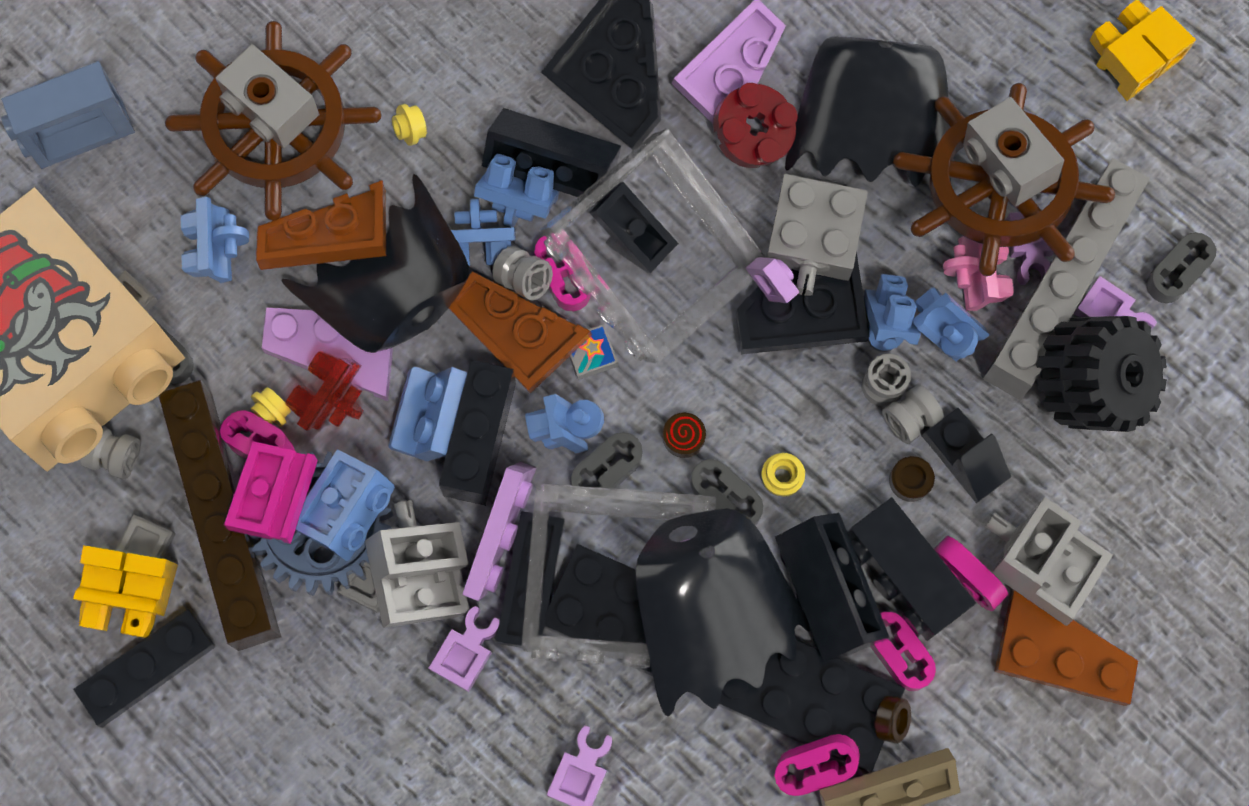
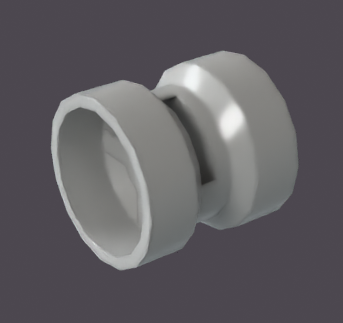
M515 246L502 250L494 262L493 278L495 282L504 288L515 290L517 294L529 300H535L543 296L552 281L553 272L548 261L537 256H530L528 252Z
M895 354L877 356L870 363L862 380L864 396L877 406L887 407L892 402H897L902 397L911 380V371L907 362Z
M920 384L915 385L906 392L905 400L892 402L882 410L883 417L891 431L905 444H910L918 438L920 430L924 426L932 427L944 417L943 411L935 397Z
M102 427L103 434L100 442L89 454L80 459V463L83 467L95 471L103 467L108 470L111 476L125 480L131 475L140 453V440L129 435L114 436L110 429Z

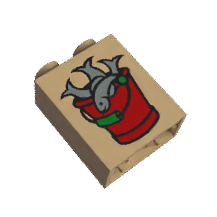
M34 187L0 214V429L11 442L48 472L57 463H72L89 454L102 438V426L129 404L142 405L158 397L170 384L173 377L172 369L184 360L185 357L157 322Z

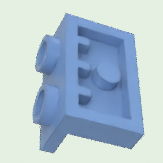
M418 367L410 368L391 433L389 448L424 461L446 456L468 372L451 367L435 374Z
M337 449L307 495L295 531L328 548L345 561H349L354 552L363 545L367 532L378 514L388 505L395 486L377 469Z

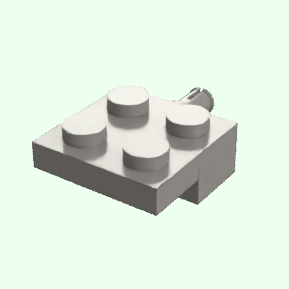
M784 174L766 258L779 259L789 269L799 271L796 288L799 290L798 294L802 295L805 279H807L804 295H813L816 274L849 281L854 268L868 194L867 190Z
M1046 497L1035 507L1027 520L1017 528L995 512L984 528H987L1006 541L1003 557L992 573L1006 585L1067 626L1077 615L1113 554L1080 533L1078 528L1082 521Z
M411 500L394 504L399 528L380 530L365 540L383 628L462 617L469 611L467 597L462 595L464 583L461 569L469 564L460 523L417 526Z

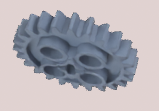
M327 452L323 463L317 462L309 490L315 485L331 460L332 452ZM386 507L378 514L367 532L366 539L380 530L392 529L391 526L382 523L383 520L393 517L391 508ZM298 532L293 536L291 544L284 543L278 539L272 538L270 540L249 535L253 539L262 540L252 547V552L256 556L268 554L262 560L261 567L265 571L277 567L273 579L278 583H281L290 576L289 588L292 591L296 592L302 583L305 582L306 591L309 595L314 596L319 584L323 585L328 595H333L334 582L340 581L346 589L351 588L349 575L352 573L363 581L367 579L362 568L364 563L369 564L365 541L354 552L349 561H345L334 554L330 561L317 563L314 560V554L322 545ZM306 543L304 551L300 555H296V549Z

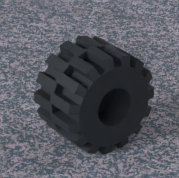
M1132 316L1069 318V322H1060L1054 327L1055 335H1048L1044 341L1045 356H1039L1037 368L1042 369V378L1037 379L1039 391H1044L1046 395L1042 403L1048 412H1054L1053 419L1060 425H1068L1070 429L1129 432L1136 430V426L1147 424L1150 421V412H1157L1161 404L1159 394L1160 391H1165L1167 379H1163V369L1167 368L1166 357L1160 355L1159 350L1162 344L1157 335H1151V326L1145 321H1137V318Z

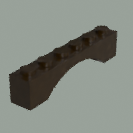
M201 380L163 391L159 395V400L227 644L237 651H241L280 638L281 634L270 595L255 555L252 552L248 534L230 531L224 525L235 489L228 465L225 443L220 435L221 424L212 393Z

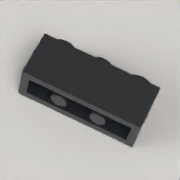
M503 108L488 129L481 166L488 168L496 154L511 157L516 161L514 177L527 180L528 172L532 167H543L554 172V190L598 203L606 195L613 182L621 145Z
M471 360L439 481V487L444 497L486 506L516 386L514 369Z
M893 497L853 525L847 532L860 565L862 566L866 563L874 573L876 578L873 581L878 591L888 601L892 599L896 601L904 612L901 617L908 623L917 637L922 635L926 641L930 640L976 604L972 596Z
M840 513L814 516L775 536L780 549L781 560L787 567L796 590L797 601L804 610L813 633L814 644L820 651L824 662L849 656L890 638Z

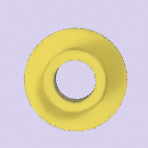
M406 104L397 106L396 115L392 117L394 132L399 140L404 139L407 145H415L419 139L426 137L427 134L423 114L416 105L411 107Z
M266 387L261 393L256 391L251 395L255 403L251 410L255 415L270 424L275 423L279 427L286 423L285 417L291 413V410L273 390Z
M774 454L763 465L761 471L762 482L765 488L774 495L782 497L793 495L804 483V466L792 454ZM779 469H785L790 473L791 479L788 482H780L776 479L775 472Z

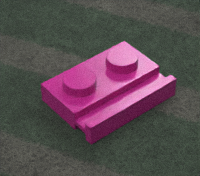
M252 441L224 523L226 528L234 532L270 540L272 538L278 539L284 543L291 544L318 462L315 455L296 453L292 449Z

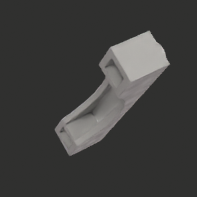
M1114 158L1111 159L1095 184L1113 188L1115 191L1114 200L1110 203L1085 201L1065 238L1075 251L1074 258L1070 262H1062L1055 255L1038 287L983 378L985 381L1019 400L1029 391L1042 370L1037 368L1039 356H1045L1044 341L1048 335H1055L1054 327L1060 322H1069V318L1075 312L1150 180L1149 177Z

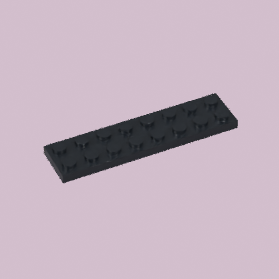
M577 544L549 604L545 629L653 676L638 600L636 569ZM796 640L795 661L786 658L779 652L772 654L767 661L763 683L759 688L741 679H731L724 685L718 706L803 744L830 735L841 734L848 736L854 740L859 748L858 768L871 773L884 741L877 737L875 730L879 705L886 696L902 698L905 688L838 658L824 662L818 649ZM837 749L831 751L832 757L846 763V758L849 754L840 755Z

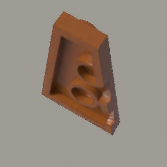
M383 180L370 184V191L349 198L346 193L333 198V205L312 212L303 209L258 226L256 261L260 270L386 256V189Z
M474 272L469 275L462 291L448 308L504 367L514 369L515 378L530 394L592 336L590 330L578 324L575 325L557 316L556 313L544 307L541 308Z
M1011 588L994 672L1123 706L1131 704L1138 666L1137 659L1074 620L1067 626Z

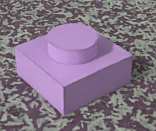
M757 257L745 268L769 301L788 303L799 293V290L791 281L794 279L792 271L779 259Z

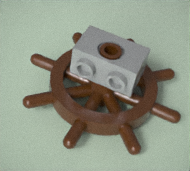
M270 21L265 28V50L260 51L255 45L251 44L227 66L222 64L209 51H198L195 56L196 62L214 78L203 97L200 114L170 115L165 120L166 128L172 132L202 131L204 141L216 161L194 183V192L199 196L207 195L229 174L245 184L265 188V216L269 220L274 221L279 219L282 214V188L302 183L319 172H322L340 189L347 190L353 185L352 177L332 160L341 145L345 125L377 123L382 116L381 111L377 107L344 108L340 93L331 76L351 57V48L346 44H341L318 64L302 54L282 50V26L277 21ZM290 76L299 78V79H301L302 81L298 84V83H297L293 78H291ZM316 90L325 102V109H317L312 96ZM225 107H227L231 111V113H223ZM307 126H323L319 137L314 143L301 133ZM250 129L231 148L224 142L221 130ZM264 140L265 164L246 160L245 158ZM288 144L301 154L292 160L282 162V148L284 149Z
M1022 83L1012 85L1008 99L989 110L980 111L967 117L961 114L948 97H939L935 101V109L951 128L942 136L933 157L900 152L893 159V163L898 169L930 174L931 196L936 209L912 223V234L916 237H922L947 222L949 226L964 237L983 244L979 262V272L983 276H991L995 273L1000 247L1021 246L1041 238L1060 261L1070 262L1075 256V251L1056 227L1066 217L1074 198L1099 203H1110L1115 198V191L1109 186L1079 182L1077 158L1071 146L1094 132V123L1091 120L1084 119L1061 133L1046 120L1024 111L1027 88ZM964 147L968 158L974 164L952 161V159ZM950 178L979 183L956 195ZM1038 193L1055 195L1054 199L1043 210L1031 198ZM987 197L990 199L988 217L979 215L969 209ZM1009 201L1025 217L1024 219L1005 221Z

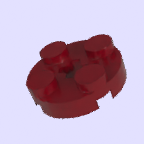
M751 82L742 85L722 99L714 114L713 128L714 132L717 131L718 139L721 142L719 147L722 153L730 161L745 168H759L779 160L790 150L796 135L795 123L798 115L795 107L788 103L785 97L769 86ZM747 118H758L763 126V132L759 131L755 136L749 133L751 126L746 123Z

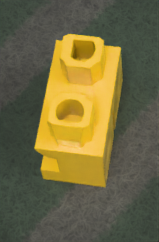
M1139 0L1129 4L1117 18L1128 29L1126 33L1122 35L1108 21L1097 28L1089 40L1101 55L1096 66L1101 70L1107 69L1120 83L1117 90L1126 101L1130 100L1181 61L1196 41L1162 6L1152 12Z
M83 545L80 563L84 564L80 587L76 589L73 597L75 600L82 601L79 626L107 631L112 608L124 609L125 614L120 633L147 638L153 628L156 615L165 616L178 564L167 559Z

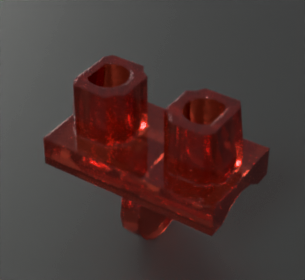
M325 351L317 352L309 364L308 371L324 381L317 393H314L303 384L297 385L285 401V404L300 417L297 425L306 431H310L311 428L320 430L334 408L336 409L328 420L337 427L341 425L347 415L359 420L364 411L355 402L363 390L351 384L344 396L343 394L362 365L352 358H339Z

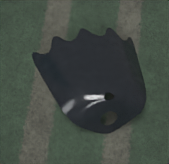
M838 36L825 39L818 49L808 76L798 118L795 123V139L786 156V171L790 170L803 154L810 151L816 158L822 176L826 177L841 160L847 158L852 159L860 166L868 182H873L886 167L894 164V156L900 152L933 157L942 136L950 129V126L935 109V101L939 97H948L947 74L940 53L932 46ZM878 42L892 43L893 45L889 48H884ZM905 170L911 184L917 187L925 173Z
M413 174L412 177L415 193L414 207L411 209L395 205L389 207L386 256L351 260L344 267L319 263L317 264L318 282L315 286L302 285L289 279L281 280L292 294L345 339L365 352L376 353L393 348L428 330L448 310L469 278L470 268L458 241L427 188L416 174Z
M724 508L684 515L668 520L654 532L637 558L636 585L655 690L665 716H670L673 713L676 702L686 692L694 693L710 708L716 709L720 703L724 685L731 679H741L759 688L763 683L767 661L774 653L779 652L786 658L795 661V628L797 625H800L806 631H810L809 623L762 534L753 522L741 512ZM693 526L697 529V534L687 541L675 542L669 539L670 533L676 528ZM713 546L715 553L712 557L704 558L699 554L703 549Z

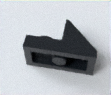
M624 182L616 183L589 212L611 236L606 244L647 273H652L679 244Z
M959 407L922 435L976 504L1012 477L996 437L991 433L984 439Z

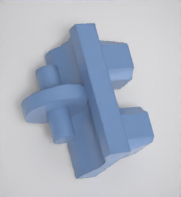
M496 154L491 160L487 171L476 184L474 197L493 202L492 210L505 213L504 226L510 228L516 225L518 218L532 222L535 215L546 219L552 205L556 204L559 191L553 189L554 172L539 166L532 167L528 172L527 180L514 177L516 161L513 158Z
M207 196L196 199V209L181 215V230L184 236L191 240L197 239V249L184 251L181 255L182 270L193 277L208 276L220 283L232 281L231 258L237 257V246H242L249 242V231L244 227L236 225V216L230 214V210L227 208L213 205L211 199Z
M479 198L470 199V211H455L454 213L455 224L471 223L472 229L451 230L469 266H471L469 243L485 242L487 265H494L501 251L511 247V241H516L514 227L482 229L481 223L497 222V210H481Z
M882 274L877 290L865 289L863 296L866 313L870 322L868 327L869 341L878 350L888 351L897 348L904 339L909 344L918 345L921 333L913 323L917 307L914 300L906 296L908 283L905 277Z
M931 288L915 301L916 307L920 312L913 319L916 328L956 362L973 354L978 341L984 340L989 336L985 327L947 293L942 295L936 288Z
M557 394L543 397L545 409L525 414L528 434L531 440L535 442L542 440L544 446L548 449L563 446L576 454L589 451L588 445L583 439L596 436L604 424V414L601 408L594 402L579 400L571 404Z

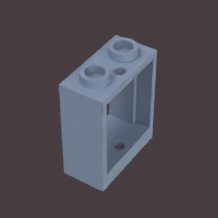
M99 61L1 98L7 115L1 117V120L9 138L12 141L16 140L25 158L32 156L41 169L135 133L123 100Z

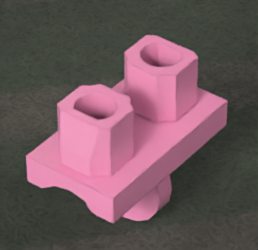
M962 236L958 239V245L953 247L954 258L943 263V270L945 275L957 277V286L964 291L965 309L978 311L989 303L1003 302L1011 297L1014 293L1012 279L1007 275H997L996 271L991 276H983L979 272L983 244ZM1000 247L997 265L1007 260L1009 254L1008 247Z

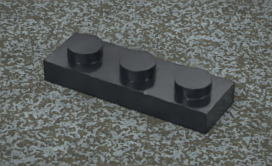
M521 511L496 637L497 644L541 651L565 518Z
M186 609L73 690L96 725L103 728L214 649L215 645L194 614Z

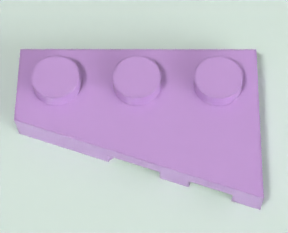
M754 0L673 79L671 84L713 124L716 108L725 96L746 83L758 84L786 25L760 0Z
M266 308L262 350L265 354L306 370L322 373L337 379L342 384L350 387L355 386L373 393L375 397L388 401L393 348L376 353L365 352L340 335L313 310Z
M519 462L506 468L462 595L480 601L487 595L488 591L493 593L496 591L503 573V567L498 565L504 550L509 551L518 529L515 522L520 509H524L529 499L533 485L531 481L536 467Z

